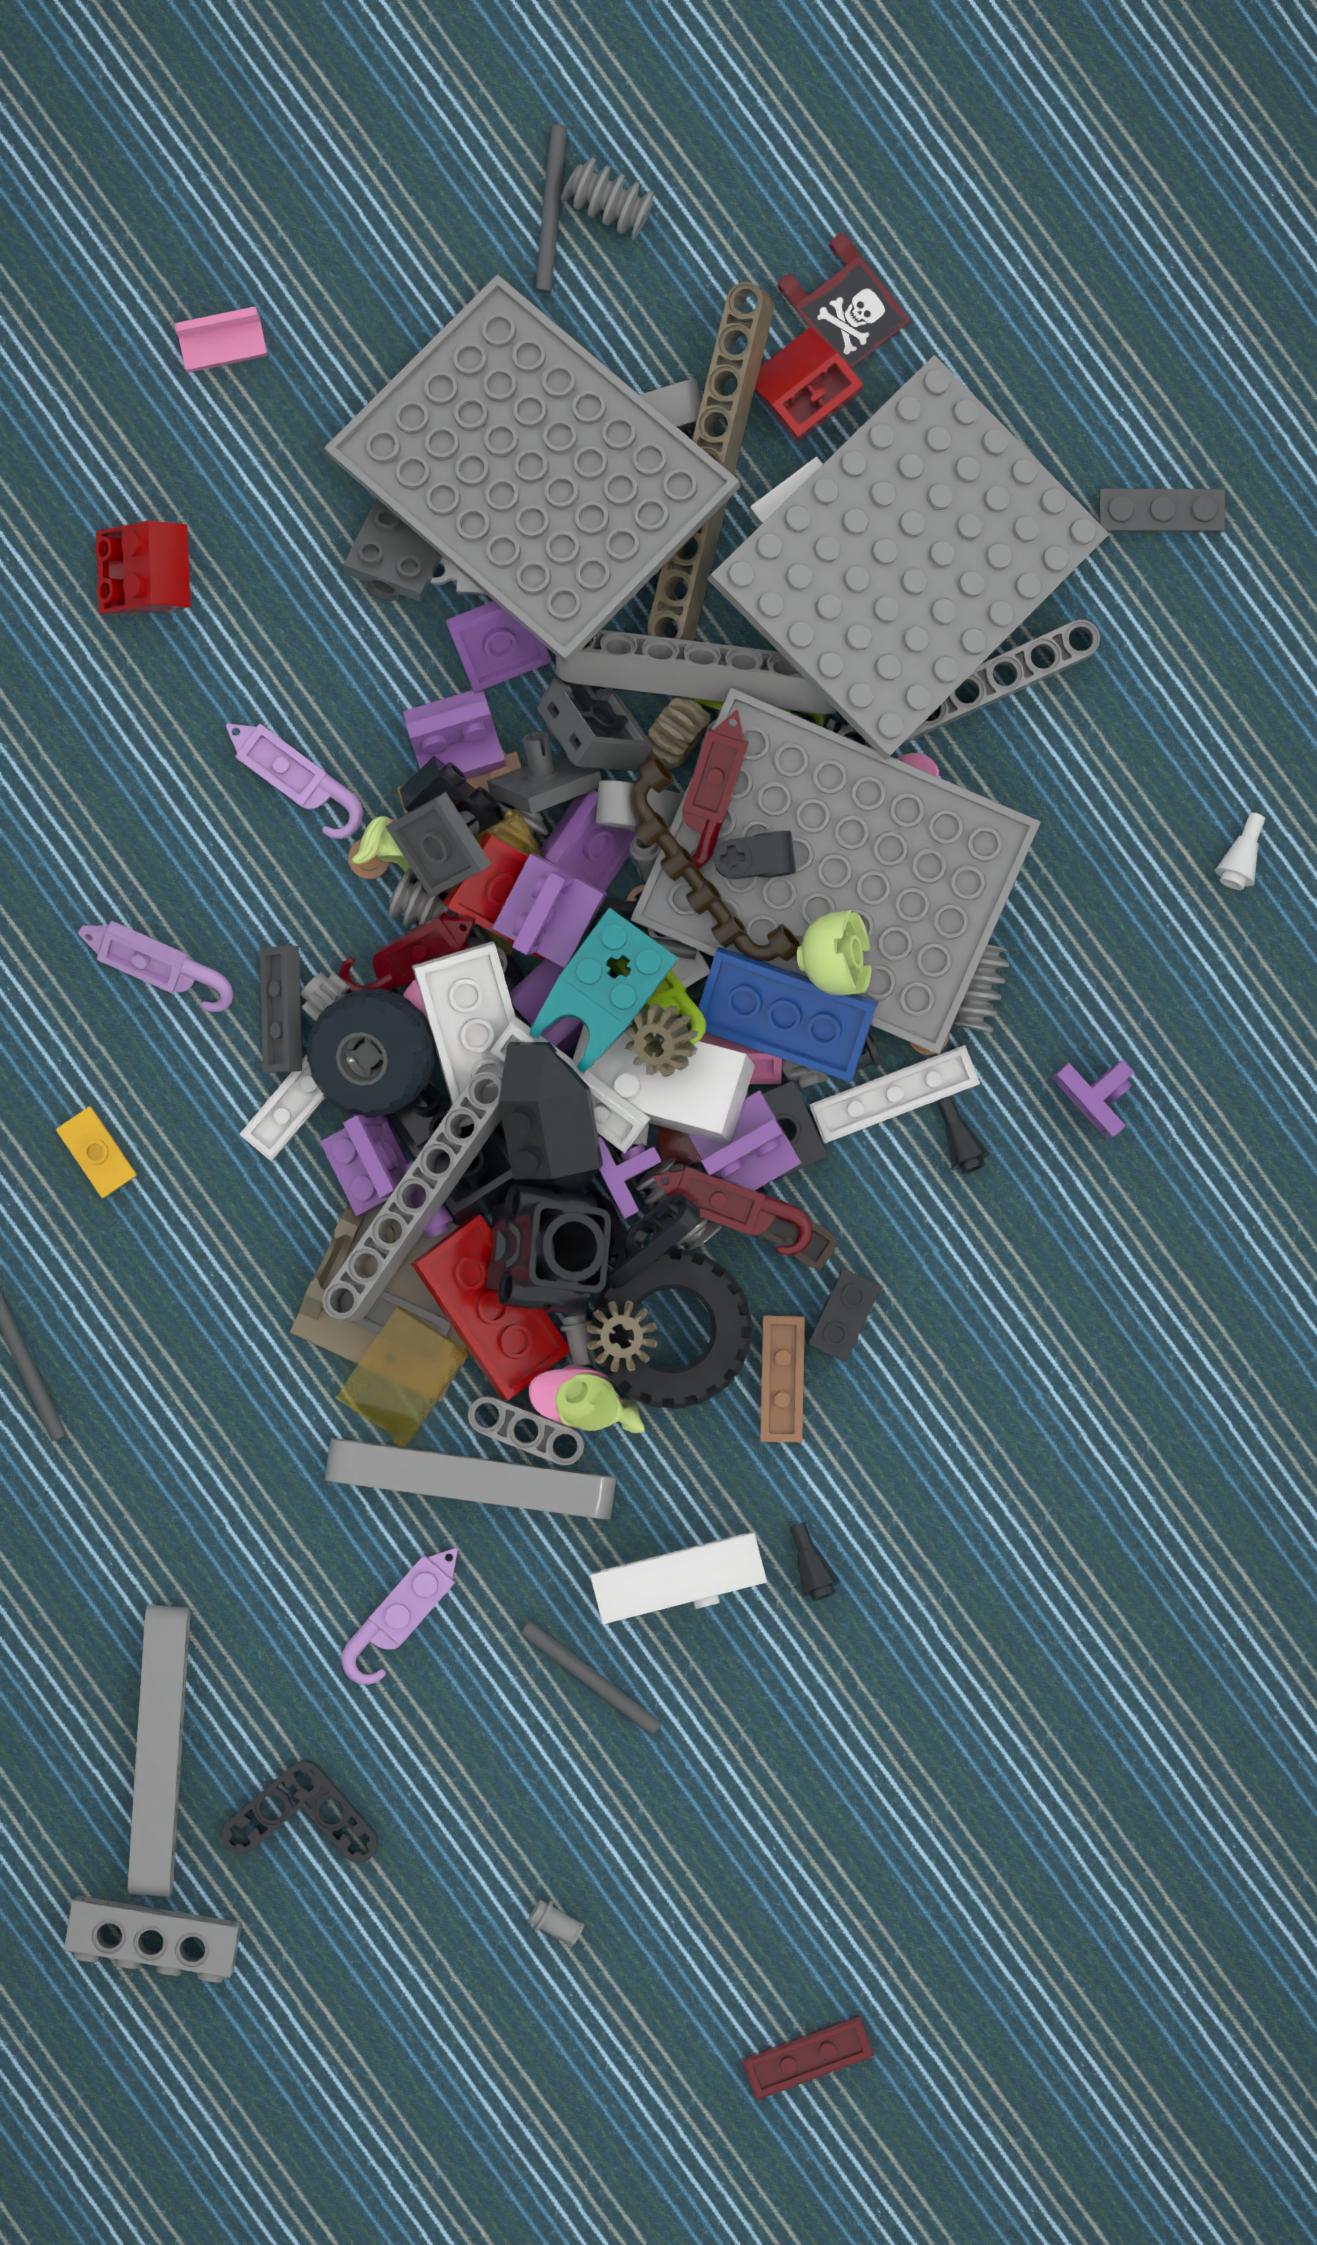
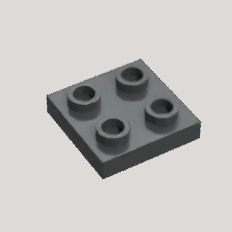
M375 499L343 564V573L365 581L368 591L380 599L395 601L398 600L400 595L421 602L443 556L384 504Z

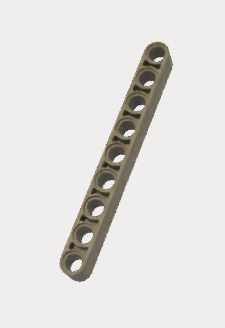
M750 282L736 284L727 295L692 439L712 458H716L717 462L732 475L735 473L774 312L772 297L766 291ZM751 295H756L758 298L756 308L752 312L744 314L743 304L745 300ZM741 336H746L748 339L746 349L742 353L735 355L733 351L735 341ZM736 376L738 380L736 390L731 395L725 396L723 392L725 382L729 378ZM726 417L728 421L726 432L719 437H715L713 432L715 423L720 418ZM728 500L661 568L648 621L647 633L649 636L665 637L664 630L670 622L676 621L678 633L674 639L694 640L708 584L707 578L710 576ZM695 539L698 544V551L693 558L686 560L684 548L689 541ZM686 580L688 592L683 599L677 601L674 596V589L679 582Z

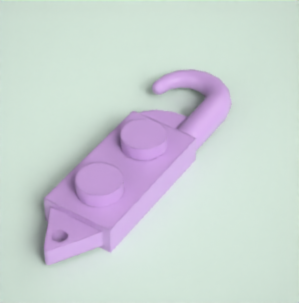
M226 724V728L237 751L236 759L302 808L308 810L316 809L332 798L347 809L349 813L348 823L340 829L325 826L322 829L325 835L331 838L343 839L350 837L359 829L363 821V808L360 800L354 793L263 725L259 724L257 727ZM239 729V735H233V730Z
M111 921L109 925L82 926L78 931V934L98 954L97 960L172 994L174 991H187L195 980L208 985L220 994V1000L217 1002L203 1001L201 1003V1007L210 1012L223 1011L232 1003L233 990L228 980L219 972L188 959V954L114 921Z
M458 1548L429 1557L424 1554L347 1642L342 1652L341 1663L345 1674L352 1681L362 1685H371L379 1682L386 1675L383 1669L369 1675L362 1673L356 1665L357 1657L370 1642L380 1648L396 1649L407 1639L456 1582L453 1580ZM446 1554H452L453 1560L447 1561L445 1558Z

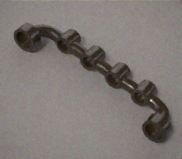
M655 755L639 765L641 776L634 782L630 793L631 806L641 821L640 824L635 826V832L647 847L650 848L657 843L666 854V857L660 861V864L669 878L676 881L683 877L692 890L686 894V899L694 911L701 915L708 910L717 921V924L711 928V931L719 944L724 948L734 944L744 956L761 962L771 961L777 957L789 961L797 955V949L800 944L794 934L784 924L779 925L767 934L769 944L758 945L751 940L741 920L729 911L721 900L716 887L704 878L696 867L691 854L683 846L679 845L670 833L669 826L657 812H654L647 801V794L651 788L660 793L674 782L670 771Z

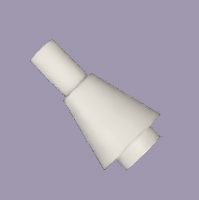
M1257 813L1249 814L1242 835L1237 838L1215 869L1216 874L1221 877L1220 882L1223 885L1236 890H1243L1244 886L1254 885L1258 851L1257 840L1265 821L1264 816Z

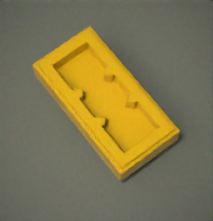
M89 1106L55 1129L102 1199L138 1176L92 1106Z

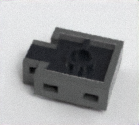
M555 677L539 700L540 705L537 707V710L545 720L548 730L560 742L566 751L567 758L576 767L601 768L613 771H638L639 765L645 761L654 748L615 690L599 688L597 693L594 694L589 685L570 683Z

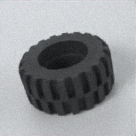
M669 1249L626 1285L614 1288L606 1283L600 1292L594 1313L600 1310L608 1319L612 1318L613 1316L608 1304L615 1301L618 1314L624 1315L626 1301H632L633 1309L630 1317L634 1318V1314L642 1301L654 1292L663 1289L687 1291L704 1304L711 1319V1338L703 1354L694 1362L679 1368H665L655 1365L650 1361L645 1363L635 1353L631 1355L635 1363L634 1371L627 1369L625 1358H620L617 1372L611 1371V1363L614 1356L610 1354L600 1364L614 1385L634 1400L653 1407L679 1409L710 1400V1398L722 1392L740 1372L750 1348L752 1321L746 1297L736 1280L726 1269L714 1260L699 1253L684 1249ZM593 1313L592 1325L602 1328L604 1324L596 1319ZM622 1324L614 1326L612 1329L616 1332L614 1334L610 1333L611 1343H619L621 1349L629 1347L631 1343L628 1340H634L632 1329L625 1330ZM592 1334L593 1341L601 1340L600 1334ZM603 1346L595 1349L597 1356L605 1350Z

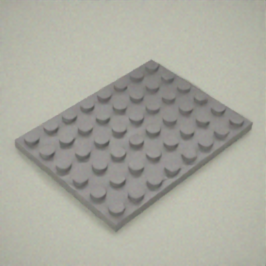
M498 274L324 447L326 455L565 664L569 663L740 488V481Z
M934 355L707 579L886 760L1109 533Z
M730 688L713 730L735 710H738L744 739L749 744L714 852L718 845L729 839L790 830L792 833L796 873L765 878L727 879L716 870L714 852L708 863L698 870L705 879L709 880L716 887L723 903L731 913L741 920L748 936L758 945L769 944L767 934L779 925L784 924L794 934L800 946H802L806 931L811 923L820 916L852 910L851 913L857 912L866 927L870 943V951L863 952L864 965L871 964L869 986L866 992L857 994L879 1001L871 1025L940 1054L1041 821L889 756L885 760L872 748ZM735 719L729 720L730 725L735 726L737 724ZM690 781L670 827V833L679 845L683 846L693 856L696 852L701 833L690 828L682 817V809L691 784ZM736 848L728 849V855L721 858V864H728L730 870L733 871L738 870L739 862L745 861V856L738 855ZM661 849L630 920L715 956L718 947H722L711 931V928L717 924V921L708 910L699 915L690 906L686 899V894L692 890L683 877L673 881L665 873L660 864V861L665 858V854ZM734 944L730 945L728 948H725L733 952L742 954L735 947ZM797 955L789 961H785L781 957L771 961H763L808 977L806 971L800 970Z

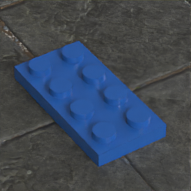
M718 947L698 1008L703 1013L707 1023L706 1033L852 1082L879 1001L858 994L830 995L820 991L806 976Z

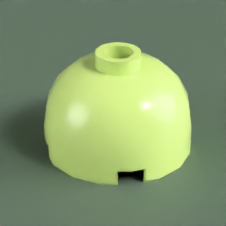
M852 910L833 912L820 916L811 923L803 937L802 946H799L797 949V962L800 970L806 971L809 980L820 991L830 995L864 993L870 983L871 964L864 965L863 952L870 951L869 938L860 915L857 912L851 913Z

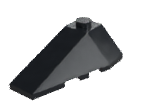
M428 1083L426 1088L412 1102L386 1115L414 1160L451 1109L452 1104L437 1088ZM474 1123L458 1128L462 1139L472 1134ZM495 1131L491 1133L443 1203L453 1216V1220L458 1227L473 1215L480 1214L484 1218L493 1212V1205L501 1204L506 1198L509 1188L513 1184H517L512 1176L507 1144L502 1136ZM447 1152L439 1154L435 1160L436 1172L440 1174L445 1172L450 1165V1157Z

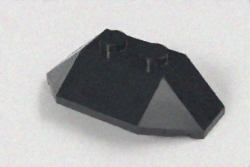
M510 1042L506 1050L499 1106L513 1179L520 1185L549 1188L553 1192L561 1190L580 1193L603 1166L590 1088L575 1070L556 1054L557 1050L550 1042Z

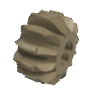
M679 696L671 700L649 729L647 738L654 746L650 754L657 756L671 769L683 764L705 735L710 725V714L693 699L690 700L687 697Z
M661 1004L650 1006L648 1012L644 1010L638 1012L634 1017L636 1024L628 1026L625 1031L634 1039L626 1044L625 1049L636 1051L638 1055L634 1058L633 1065L638 1066L645 1062L646 1075H654L660 1071L663 1077L674 1074L675 1069L681 1071L689 1065L687 1057L695 1055L698 1050L690 1042V1040L697 1037L698 1031L688 1030L686 1027L691 1016L684 1015L681 1018H677V1006L671 1005L664 1010ZM661 1036L665 1040L662 1044H660L659 1042Z
M615 1301L609 1302V1310L613 1317L608 1319L600 1310L594 1313L596 1319L601 1321L604 1326L602 1328L594 1325L587 1326V1332L600 1334L601 1339L587 1343V1348L593 1350L603 1346L605 1350L595 1360L598 1364H602L609 1354L614 1356L611 1363V1371L613 1372L618 1371L620 1358H625L627 1369L634 1371L635 1363L631 1355L636 1353L640 1360L645 1363L650 1360L648 1354L640 1349L641 1344L651 1348L657 1346L656 1340L643 1338V1333L652 1332L657 1329L656 1323H649L643 1327L640 1326L639 1322L648 1314L645 1308L639 1311L635 1319L630 1317L633 1309L632 1301H626L624 1315L618 1314ZM618 1324H622L625 1330L632 1329L634 1332V1340H628L631 1345L627 1348L621 1349L619 1343H611L610 1333L614 1334L616 1332L612 1328Z

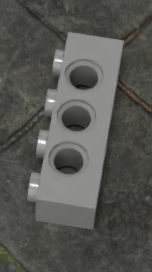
M77 1895L71 1904L64 1951L74 1952L73 1958L81 1961L98 1962L100 1956L115 1959V1965L123 1968L139 1969L140 1963L157 1966L156 1972L161 1974L180 1976L182 1970L198 1972V1979L203 1981L222 1982L223 1977L230 1978L234 1972L242 1922ZM107 1923L117 1925L122 1933L121 1942L117 1944L105 1942L101 1936L102 1925ZM154 1930L160 1933L163 1938V1948L157 1951L147 1949L142 1942L143 1932ZM189 1937L199 1938L205 1946L204 1955L197 1958L187 1955L183 1948L184 1940Z

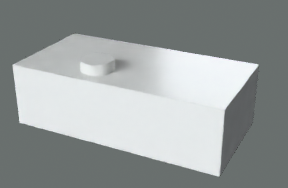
M585 1025L583 1026L573 1060L578 1064L584 1056L590 1038ZM624 1032L587 1070L651 1118L648 1123L729 1145L735 1132L755 1065L745 1053L698 1041L693 1044L698 1048L696 1054L687 1057L689 1065L683 1070L675 1069L674 1074L668 1077H663L660 1071L654 1075H646L645 1062L638 1066L633 1065V1060L638 1055L636 1051L626 1050L625 1047L627 1043L634 1039ZM662 1038L659 1039L660 1044L664 1042Z
M754 1531L590 1574L602 1624L694 1601L695 1609L720 1603L718 1597L720 1594L767 1583Z

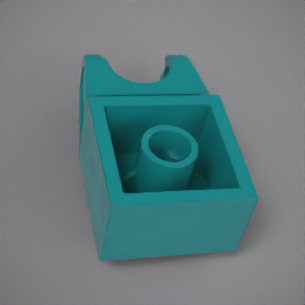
M609 908L558 977L529 1034L538 1039L544 1030L561 1018L571 1017L580 1020L587 1027L590 1037L584 1056L577 1065L578 1070L584 1074L627 1030V1027L634 1022V1017L638 1012L642 1011L677 963L678 957ZM620 959H624L628 962L626 969L630 971L627 977L618 975L615 979L610 977L608 973L611 971V968L607 964L611 960L618 962Z

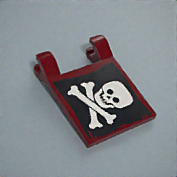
M840 233L832 239L829 246L845 265L843 269L809 296H807L799 282L791 274L783 277L777 287L809 328L811 327L833 347L847 365L852 368L906 326L910 319L865 263L849 238L844 233Z

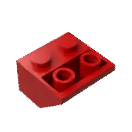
M810 327L760 367L754 392L797 445L862 394L864 385L840 354Z
M148 520L96 531L95 553L97 556L99 614L157 613L191 607L187 524Z

